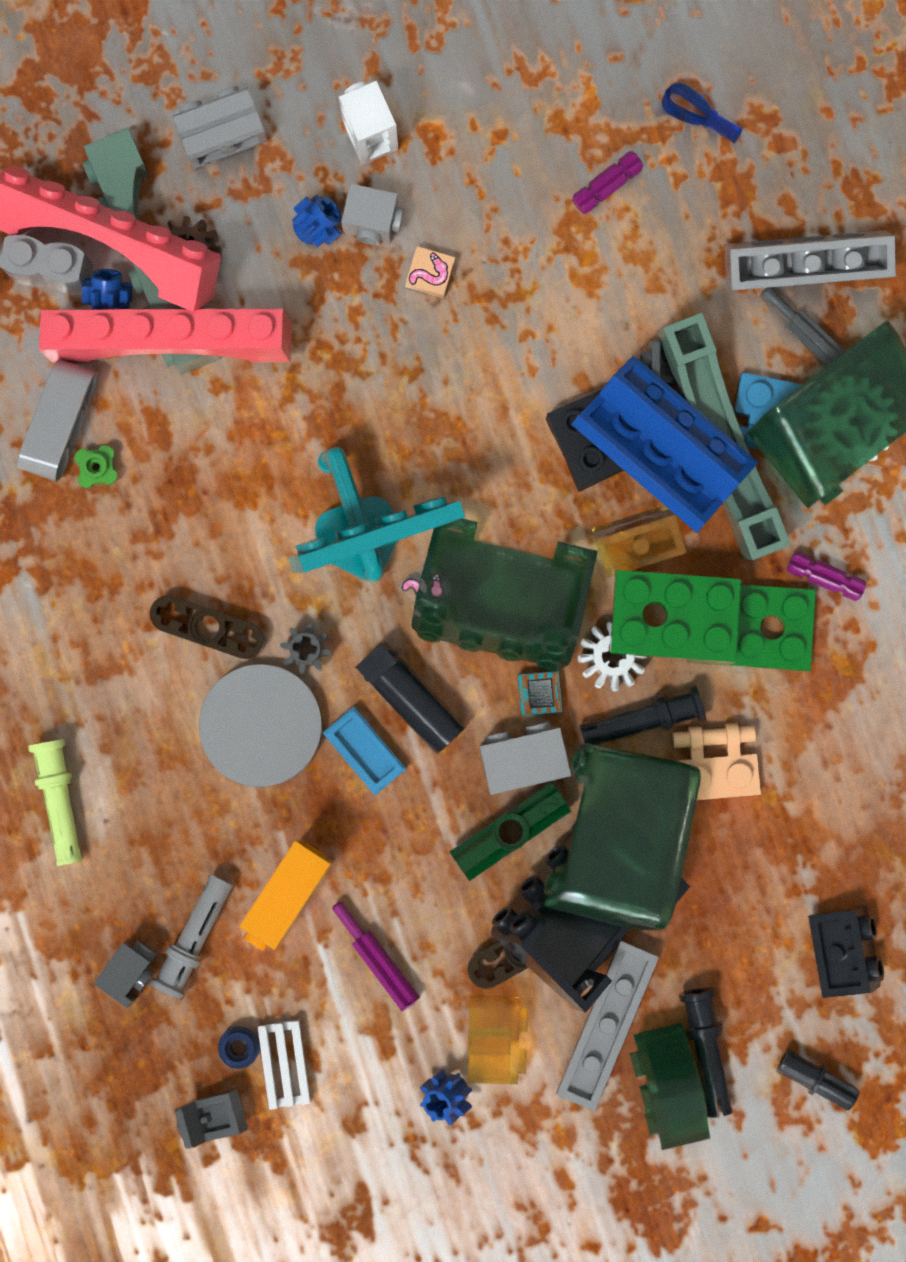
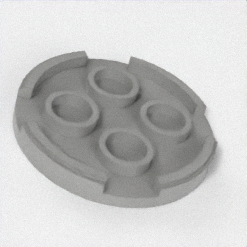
M265 664L244 666L221 678L206 696L199 717L201 744L212 765L230 780L252 787L278 785L301 773L315 756L322 733L320 707L310 688L293 673L277 666Z

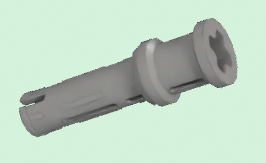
M212 874L209 875V879L177 943H172L167 947L165 952L168 956L157 978H152L149 983L159 991L179 1000H183L185 996L183 989L193 969L199 968L201 964V957L198 954L227 896L234 887L229 882Z

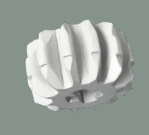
M608 622L606 625V637L597 626L591 629L592 636L597 641V644L589 639H582L580 645L592 651V653L581 654L577 657L579 663H592V666L587 668L582 675L584 678H588L597 672L599 677L595 681V688L600 689L604 685L606 678H610V689L612 692H616L619 689V676L626 686L631 687L634 685V680L628 670L642 675L645 668L634 663V660H642L647 657L623 655V659L616 663V668L609 667V661L604 663L602 654L609 651L612 622Z

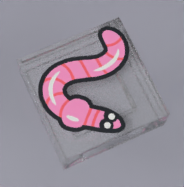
M429 560L425 561L397 585L398 589L423 618L454 592V589Z

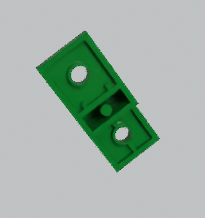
M616 570L610 654L686 659L687 663L809 672L811 671L816 590L742 585L741 579ZM653 603L662 606L666 612L665 622L658 627L648 625L643 619L645 606ZM765 617H775L780 621L782 633L777 639H768L761 633L760 625Z

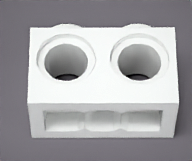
M377 81L369 84L358 82L348 87L344 91V95L339 96L343 124L361 165L397 151L396 123Z

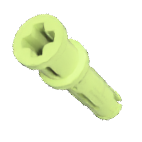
M65 739L28 746L29 752L34 753L38 778L34 780L35 786H38V790L43 789L56 856V866L83 860L80 854L67 784L71 783L72 774L66 770L62 749L66 745Z

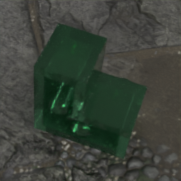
M682 1023L633 1034L636 1051L629 1053L635 1078L643 1076L645 1085L639 1086L645 1109L643 1112L649 1136L657 1134L662 1150L710 1139L703 1087Z

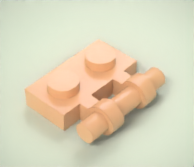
M738 723L724 724V728L702 730L701 726L688 727V731L672 732L673 748L689 747L690 760L674 761L677 801L761 795L757 754L741 755L740 743L756 741L754 725L738 726ZM725 744V757L704 758L703 746Z

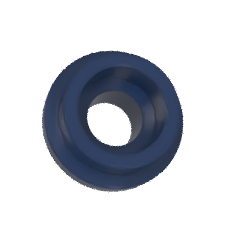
M242 1026L228 1029L221 1036L218 1043V1053L221 1060L227 1066L235 1069H242L251 1065L256 1060L260 1050L256 1034ZM233 1041H244L247 1046L246 1052L244 1054H236L232 1049Z

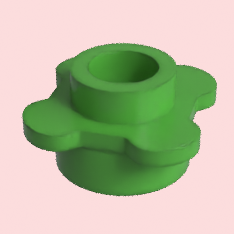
M103 445L98 450L93 451L80 449L76 452L74 460L79 464L80 469L78 483L83 488H91L94 484L112 485L117 481L118 473L115 471L112 461L115 452L110 446ZM95 463L100 465L99 470H93L92 467Z

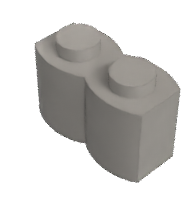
M26 235L5 237L0 256V267L13 281L29 287L49 285L53 289L65 294H81V286L85 285L86 278H90L93 267L86 254L76 246L60 242L44 245L39 240Z

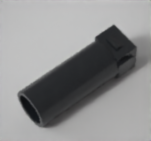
M387 642L380 643L355 668L364 676L366 682L373 685L436 755L439 754L466 727L398 655L399 653L396 650L392 649Z

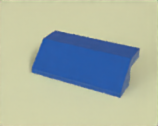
M634 355L612 376L600 394L571 424L696 533L759 463Z

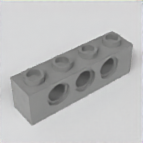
M886 230L724 244L726 285L732 291L896 277L895 235Z

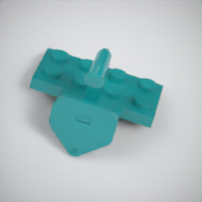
M333 447L321 453L318 458V466L323 472L332 474L342 506L321 514L315 523L316 539L296 545L297 554L288 556V560L293 573H305L332 564L367 582H377L382 578L383 569L398 540L465 518L460 501L447 503L445 496L413 505L415 513L408 516L406 510L393 512L389 503L380 497L372 496L361 499L344 450L340 447Z

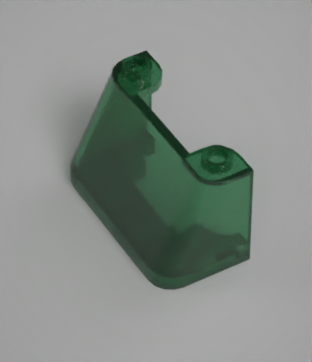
M888 320L770 409L747 432L807 509L818 500L823 506L831 502L844 491L840 487V483L906 433V348L898 332Z
M591 743L582 744L575 752L571 763V771L575 773L576 781L584 784L568 861L567 864L558 866L555 871L552 870L548 874L544 886V892L547 895L545 906L634 931L662 930L669 924L675 909L700 787V770L696 766L679 761Z

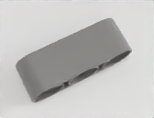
M61 359L54 363L17 461L19 469L54 482H58L61 479L98 383L97 372Z

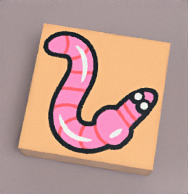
M417 246L405 287L444 299L454 267L455 257Z

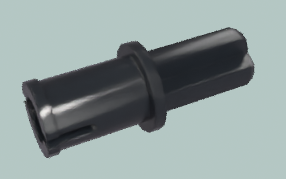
M789 1048L784 1053L776 1069L777 1073L783 1074L808 1088V1094L813 1095L817 1093L845 1110H850L859 1096V1089L826 1071V1065L822 1064L819 1067L795 1054Z

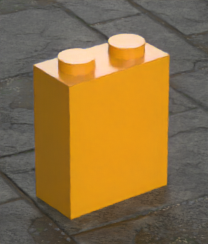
M302 839L294 841L239 927L246 931L243 938L262 951H265L268 947L275 950L283 942L335 861Z

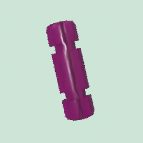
M633 151L627 152L619 159L617 165L613 163L590 181L588 188L584 186L576 192L572 199L574 205L583 214L590 212L597 206L598 200L604 201L627 183V177L632 179L641 172L643 168L641 159Z
M795 552L787 566L789 573L800 578L804 575L807 577V581L835 593L841 591L843 592L842 596L853 601L859 600L866 588L867 582L854 575L848 577L846 576L847 572L820 560L811 561V556L801 552Z

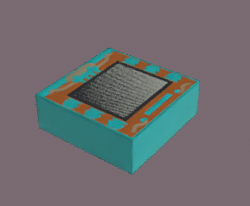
M559 671L518 675L521 716L562 712Z

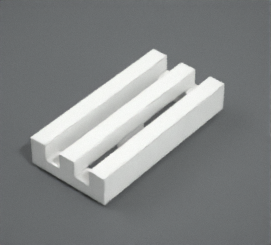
M300 1019L259 1025L258 1033L269 1110L284 1106L292 1107L297 1104H310L311 1097ZM285 1030H292L300 1095L293 1096ZM275 1032L284 1092V1097L280 1098L277 1097L269 1033Z

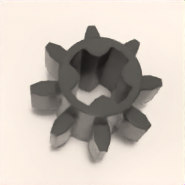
M309 623L305 633L299 634L297 630L290 628L294 638L290 643L284 642L280 644L285 650H290L291 654L284 661L285 665L289 666L297 661L300 664L299 672L301 675H304L307 666L314 665L317 670L322 671V665L319 663V660L322 656H332V652L323 649L321 643L326 641L328 635L323 633L316 638L312 635L313 625ZM305 639H310L311 645L317 648L316 654H309L307 660H302V655L296 651L297 645H304Z

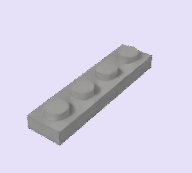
M620 940L605 973L612 982L590 1009L557 1088V1096L595 1112L657 964L658 956Z

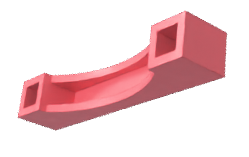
M8 167L0 172L1 231L10 235H22L35 227H55L75 231L108 245L128 258L159 289L158 297L192 312H195L213 299L222 255L208 250L205 244L193 240H184L172 235L171 231L165 227L148 225L136 220L135 216L129 212L115 211L100 205V202L93 197L76 195L65 190V187L59 183L40 180L31 176L23 168Z
M187 309L41 310L39 350L53 363L58 359L69 363H92V360L137 354H195L249 360L250 362H290L292 322L284 309H198L195 312Z

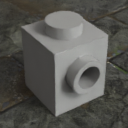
M350 183L341 221L343 233L355 235L359 242L368 245H380V241L390 243L392 232H400L404 216V208L398 207V194Z

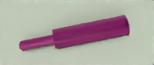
M342 902L335 904L332 910L355 939L352 946L399 1007L400 1012L413 1006L420 996H418L369 930L365 933Z

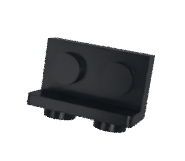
M866 905L848 910L815 913L808 916L822 998L866 994L881 987L880 981L884 979V966L881 957L875 954L873 942L877 937V927L873 915L868 914Z

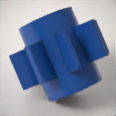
M315 195L310 200L308 197H305L293 208L298 214L292 219L293 229L298 238L308 245L315 244L316 247H319L324 242L329 245L341 234L337 226L341 224L342 214L337 204L330 198Z
M95 270L91 274V279L86 278L85 285L81 286L82 305H91V310L128 309L129 302H132V283H122V273L117 270Z
M441 1069L432 1079L429 1078L420 1087L422 1092L426 1094L420 1106L424 1107L425 1112L431 1117L433 1122L435 1120H446L448 1125H452L460 1116L463 1117L472 1108V1105L466 1101L472 1088L468 1087L465 1080L461 1078L460 1073L446 1075V1072Z

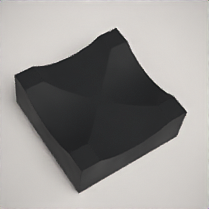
M602 390L547 413L546 416L547 424L564 456L578 492L624 471L571 425Z

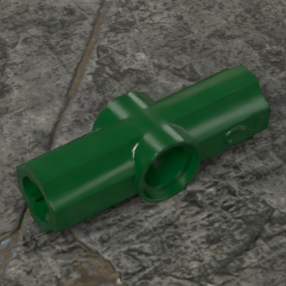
M550 782L449 852L467 879L471 881L572 811L553 783ZM506 820H516L521 825V837L514 843H506L500 839L499 827Z

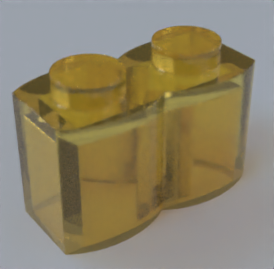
M469 995L468 1083L518 1085V1074H526L527 1051L526 1049H519L520 1032H527L528 1007H520L519 997Z

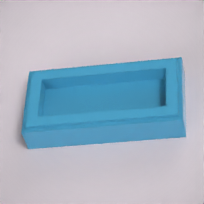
M352 707L323 732L325 737L374 795H377L406 770L404 765L355 707Z

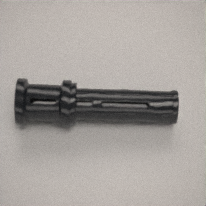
M695 684L689 686V690L666 698L663 695L656 696V699H653L652 704L579 726L586 749L588 750L601 744L620 740L659 727L662 730L666 729V731L672 730L674 724L698 718L699 721L705 720L706 714L701 696Z
M713 987L692 989L679 994L680 1001L685 1003L689 1026L685 1029L686 1036L689 1037V1040H694L707 1110L706 1116L708 1118L720 1117L717 1100L723 1116L733 1113L718 1036L722 1034L723 1026L716 1018L713 997L716 996V989Z

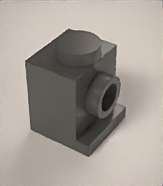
M139 939L135 943L130 940L125 941L96 979L94 985L128 1008L138 998L132 991L135 989L141 992L155 972L149 967L154 962L158 953Z

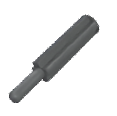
M771 287L766 288L762 292V297L789 322L785 327L840 381L844 378L853 377L857 373L860 365L803 310L799 313L794 311Z

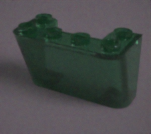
M462 518L434 528L415 598L411 625L417 632V635L428 642L445 641L454 643L461 649L470 652L483 650L495 653L507 661L524 660L536 663L540 668L548 671H558L561 667L568 666L579 638L598 551L558 541L553 559L474 541L478 523L476 521ZM447 528H457L463 531V533L453 532ZM566 556L577 557L583 561H573L566 558ZM435 573H438L441 578V586L444 590L441 597L431 595L430 593L432 578Z

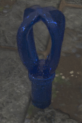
M684 83L671 84L662 97L663 109L669 115L692 125H703L705 129H711L733 143L737 141L743 130L718 115V112L714 109L712 110L709 103L698 92ZM671 94H677L693 104L705 117L674 103L670 99Z

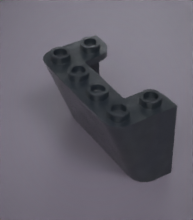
M585 814L576 820L571 828L572 833L567 839L547 854L545 858L546 863L536 875L530 876L522 883L519 888V894L512 903L497 912L492 920L493 927L491 929L493 937L568 1004L584 1013L589 1010L612 982L607 975L595 971L618 945L620 940L623 939L644 912L665 918L690 888L686 881L628 819L603 814H593L591 816ZM670 892L663 901L659 902L666 893ZM590 985H593L591 989L581 997L583 991Z

